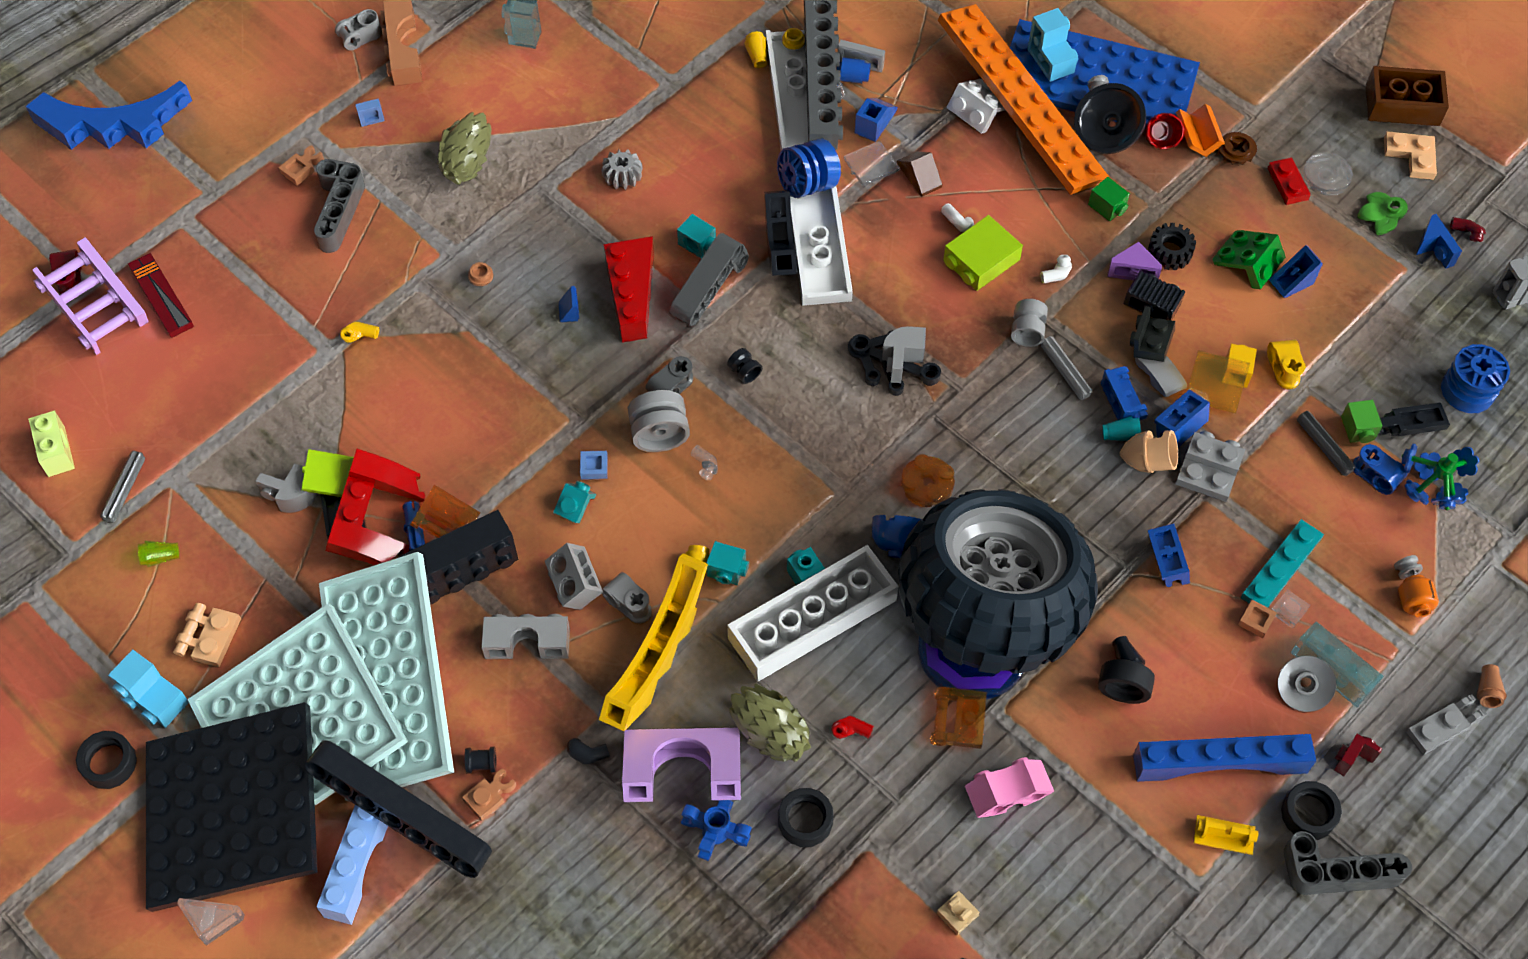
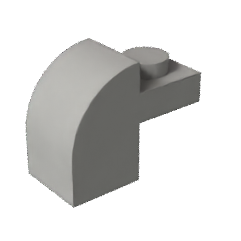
M900 327L893 330L886 337L883 345L882 360L887 361L886 372H891V383H901L903 362L923 363L926 328Z
M294 463L285 481L260 473L256 479L261 495L268 500L276 501L281 512L293 513L301 511L310 506L319 494L301 491L304 473H302L303 466Z

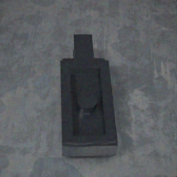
M1440 402L1396 408L1380 418L1382 428L1378 435L1391 433V436H1405L1447 430L1450 423Z

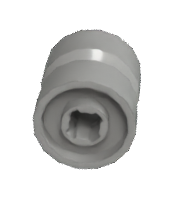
M1023 299L1017 302L1014 310L1015 320L1011 331V339L1015 343L1025 347L1042 344L1048 313L1045 303L1036 299Z

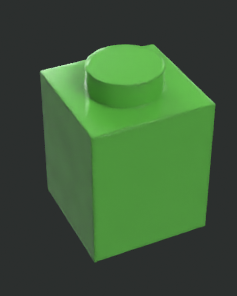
M1373 400L1350 402L1346 405L1341 415L1350 443L1371 442L1376 439L1382 428V423Z

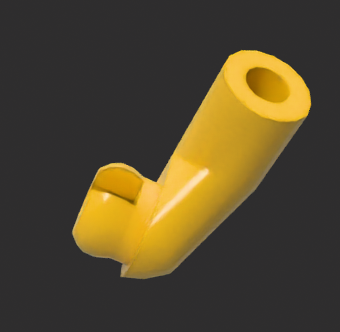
M353 322L340 331L341 339L347 343L354 342L363 336L377 339L379 335L378 326L361 322Z

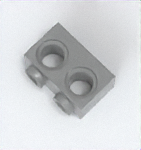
M566 543L545 560L548 575L553 581L557 591V598L562 607L581 610L603 593L584 546Z

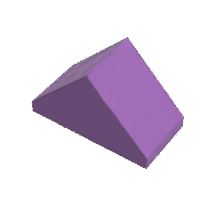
M1137 242L1111 259L1107 277L1134 280L1139 271H1143V273L1153 274L1159 279L1162 265L1140 242Z

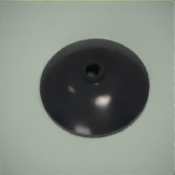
M1107 83L1090 90L1079 102L1074 116V126L1078 137L1087 148L1101 154L1119 153L1131 147L1141 136L1146 124V108L1141 97L1132 88L1119 83ZM1116 120L1117 124L1113 127H1110V122Z

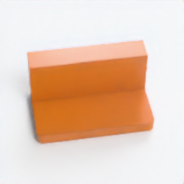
M1204 104L1192 114H1188L1181 109L1176 111L1177 117L1183 123L1184 136L1190 149L1207 157L1225 144L1209 105Z

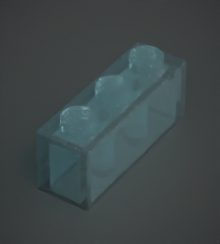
M1317 621L1298 639L1291 651L1295 657L1308 655L1320 658L1326 662L1335 675L1336 691L1357 708L1384 678L1381 673Z

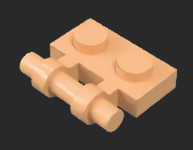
M196 603L193 610L189 611L185 620L187 623L183 632L179 633L175 640L177 645L173 653L183 657L187 648L192 649L191 658L193 661L220 667L241 621V617L239 614L213 608L209 617L203 616L206 606ZM197 627H202L203 631L199 639L193 638Z

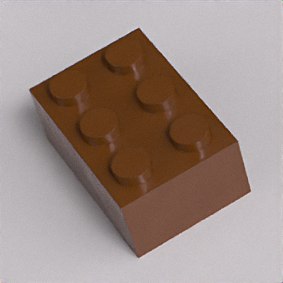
M1373 66L1366 82L1368 121L1440 126L1449 108L1445 71Z

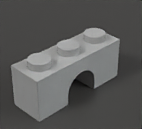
M496 614L492 617H484L482 650L485 659H513L514 647L523 639H533L538 642L541 659H569L570 626L568 616L550 614L547 617H535L531 614H523L519 617H507L506 615Z

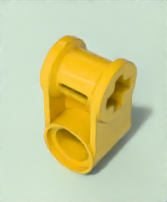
M1294 339L1269 342L1267 356L1275 373L1277 383L1285 389L1296 388L1299 385L1300 376L1306 368L1298 341Z

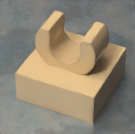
M960 891L955 893L937 910L938 916L957 935L974 921L980 913Z

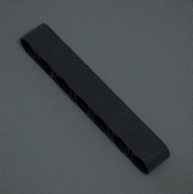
M321 741L304 764L305 770L312 777L466 877L476 878L492 854L491 847L485 841L331 741Z

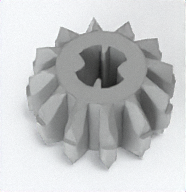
M618 148L616 154L609 152L608 158H603L601 170L607 185H613L615 189L621 186L626 190L628 185L635 187L636 181H641L643 167L637 153L631 154L629 149L621 152Z

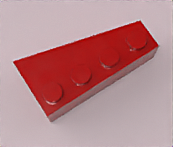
M653 236L604 244L606 267L622 343L647 339L654 261Z

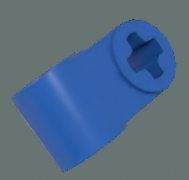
M1369 444L1362 447L1359 456L1353 460L1356 467L1353 472L1385 495L1392 494L1408 474L1405 473L1404 465L1395 461L1375 445Z

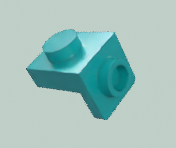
M576 481L575 484L565 483L553 513L574 523H580L590 499H595L597 494L591 492V486L583 482Z

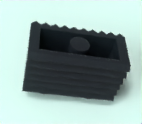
M1139 271L1126 293L1123 304L1142 313L1145 306L1150 307V317L1173 320L1182 304L1185 291L1175 284L1162 282L1161 279H1157L1153 274Z

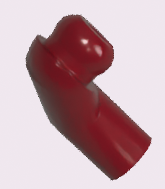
M1456 217L1451 219L1450 229L1470 232V241H1483V236L1486 234L1484 227L1468 219Z

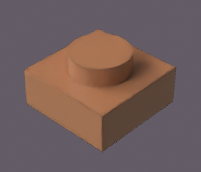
M1251 600L1238 626L1264 638L1277 612Z

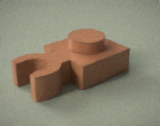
M310 145L304 150V155L300 156L296 153L278 167L280 174L298 186L315 172L313 165H317L318 162L324 160L323 154L319 152L317 155H314V146Z
M504 769L496 772L493 782L489 784L484 778L462 797L463 801L481 821L504 803L501 796L502 793H510L516 787L514 779L507 784L501 783V780L507 775Z

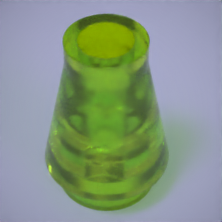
M145 541V543L138 544L140 566L147 565V567L180 558L178 542Z

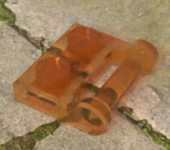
M434 485L410 525L416 529L419 527L439 538L449 532L424 518L426 514L452 530H456L477 520L481 512Z
M937 687L934 696L937 700L934 732L931 733L930 743L937 746L953 745L981 749L987 692ZM950 700L957 701L954 733L945 732L948 701Z

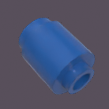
M843 57L842 62L839 63V67L836 69L840 70V81L860 84L868 82L871 63H865V60Z

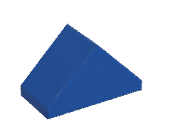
M1305 245L1269 281L1284 298H1287L1313 285L1323 263L1309 246Z

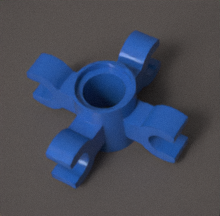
M719 800L717 806L709 808L705 813L692 805H685L681 815L683 816L681 824L687 827L702 829L703 838L698 848L700 850L698 858L709 861L714 846L723 843L727 838L733 840L738 845L747 847L752 827L746 824L730 822L729 813L733 806L732 800ZM719 824L721 827H713L711 825Z

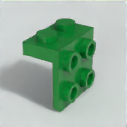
M1237 230L1233 232L1220 248L1212 261L1217 266L1245 269L1251 287L1261 289L1286 256L1278 234Z

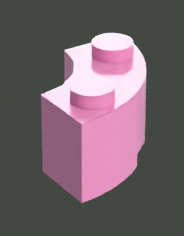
M1027 757L1017 759L1012 763V766L994 772L989 770L981 771L974 775L973 781L965 785L977 818L1006 813L1007 809L1015 804H1022L1023 807L1054 792L1042 761L1028 760Z

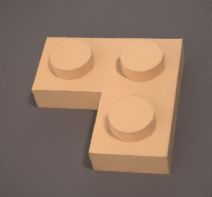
M1386 132L1384 136L1385 156L1408 158L1409 177L1434 180L1437 174L1435 136Z

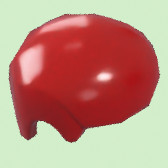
M1160 113L1148 120L1145 126V137L1148 143L1157 149L1173 148L1183 139L1184 126L1181 119L1175 115Z

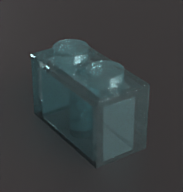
M508 0L507 4L502 6L501 15L502 18H505L504 33L508 36L509 44L536 49L542 32L537 0Z

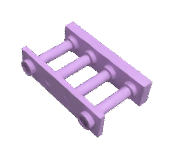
M85 237L77 242L80 250L77 253L78 256L44 277L37 267L32 269L36 277L33 282L41 293H48L80 334L78 339L86 350L91 348L98 355L101 352L96 343L97 340L127 321L132 322L135 320L139 327H142L149 321L142 307ZM90 264L95 270L92 272L93 275L61 295H58L51 286L83 265L88 266ZM98 283L100 285L103 283L107 285L109 290H107L106 295L75 314L66 305V303ZM113 302H120L123 305L122 313L90 333L81 324L82 321Z

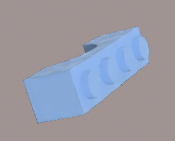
M357 805L354 806L317 904V909L324 918L350 925L353 923L362 898V883L368 860L375 846L383 841L388 827Z

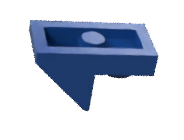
M1434 214L1424 230L1416 255L1433 250L1436 258L1442 262L1445 268H1449L1456 264L1462 250L1438 215Z

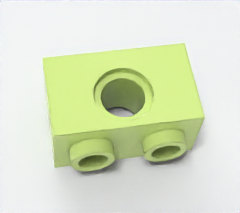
M55 410L28 418L38 462L48 477L75 469L65 426Z

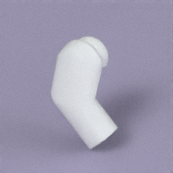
M948 203L942 207V214L960 232L964 233L974 225L971 217L964 218L951 204Z
M1060 255L1057 258L1058 263L1054 269L1041 271L1042 283L1064 280L1072 269L1070 256Z

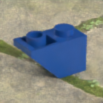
M867 98L856 113L855 134L876 142L898 107L878 98Z

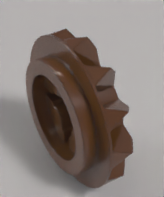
M1230 132L1223 136L1225 144L1219 147L1218 154L1223 155V160H1231L1232 165L1235 162L1243 165L1246 161H1252L1257 152V145L1247 134ZM1242 147L1241 151H1232L1233 148L1237 149Z

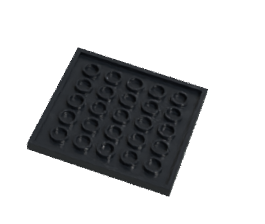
M304 702L146 742L147 910L154 912L318 873L314 780L304 767L305 762L312 754L310 705Z

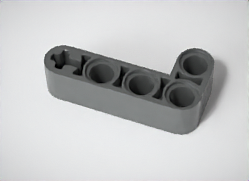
M324 159L318 162L316 171L321 187L326 191H330L315 225L314 232L320 249L325 253H332L337 251L343 242L364 192L365 183L358 165L333 159Z
M720 233L674 299L670 307V314L686 324L694 326L731 271L740 273L746 266L749 254L745 246L726 234Z
M1303 831L1295 833L1284 848V858L1290 884L1297 893L1302 895L1395 888L1412 871L1410 860L1400 853L1321 859L1316 839L1310 833ZM1295 844L1303 846L1306 854L1298 852ZM1360 868L1366 869L1370 873L1371 878L1365 877L1360 872ZM1330 870L1338 872L1342 880L1335 879L1331 875ZM1301 873L1309 874L1313 882L1305 881Z

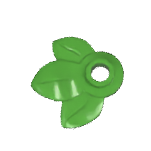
M1374 192L1366 196L1368 203L1359 210L1357 218L1375 222L1376 235H1382L1397 227L1398 220L1406 215L1408 205L1400 197H1390L1386 193Z

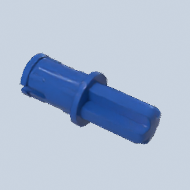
M412 501L406 502L402 506L405 517L403 529L407 533L410 551L425 544L423 533L425 523L421 520L420 504L414 501V508H412Z

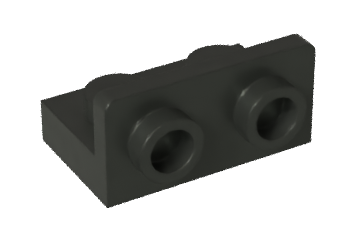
M1145 306L1143 314L1137 316V331H1132L1130 337V346L1134 347V358L1164 362L1175 331L1176 321L1150 318V307Z

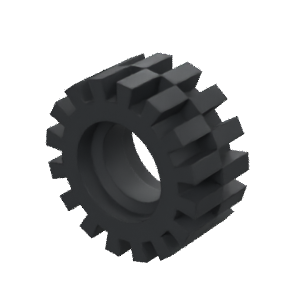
M1167 223L1162 224V227L1158 226L1152 233L1148 246L1149 252L1161 265H1166V270H1169L1170 266L1173 267V270H1177L1178 266L1182 269L1192 259L1196 246L1195 236L1193 233L1189 234V228L1183 230L1182 224L1175 227V223H1170L1168 227ZM1163 243H1175L1181 249L1176 251L1169 250Z

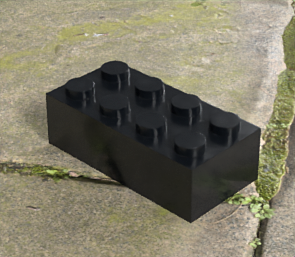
M495 510L397 557L400 558L415 552L423 554L430 605L436 603L441 597L449 593L459 592L466 585L474 581H481L487 578L494 571L510 567L515 561L519 560L513 535L499 510Z

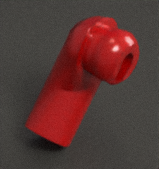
M853 716L837 720L831 727L833 736L839 739L855 733L869 739L874 729L873 725Z

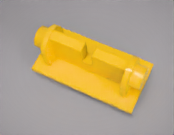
M1200 815L1196 816L1195 844L1253 855L1254 842L1258 840V831L1255 830V826Z

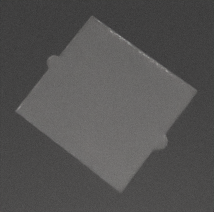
M881 141L844 156L845 162L851 169V174H855L862 186H866L900 170L892 158V153L887 151Z

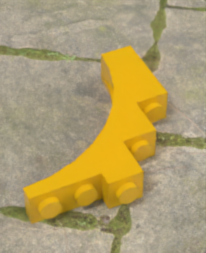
M684 553L679 556L666 595L646 638L627 670L605 696L599 717L600 721L625 731L651 704L658 680L671 668L678 643L691 631L697 611L695 605L708 567L707 563Z

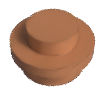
M483 262L473 264L468 272L469 281L475 286L489 284L493 279L491 267Z

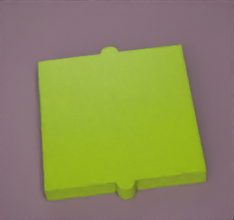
M308 449L306 465L302 467L304 477L301 491L342 497L354 457Z

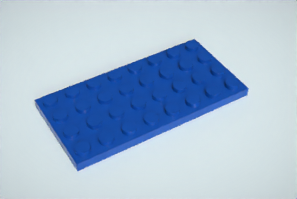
M1019 19L1010 49L1055 107L1075 112L1081 99L1089 92L1088 81L1094 76L1105 75L1109 83L1126 85L1138 93L1146 108V124L1151 117L1160 113H1170L1177 117L1176 111L1179 109L1187 112L1200 62L1068 31L1066 41L1071 48L1076 50L1078 55L1075 73L1050 82L1027 50L1032 22Z

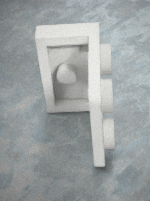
M982 78L958 83L946 107L980 133H986L996 113L1005 110Z

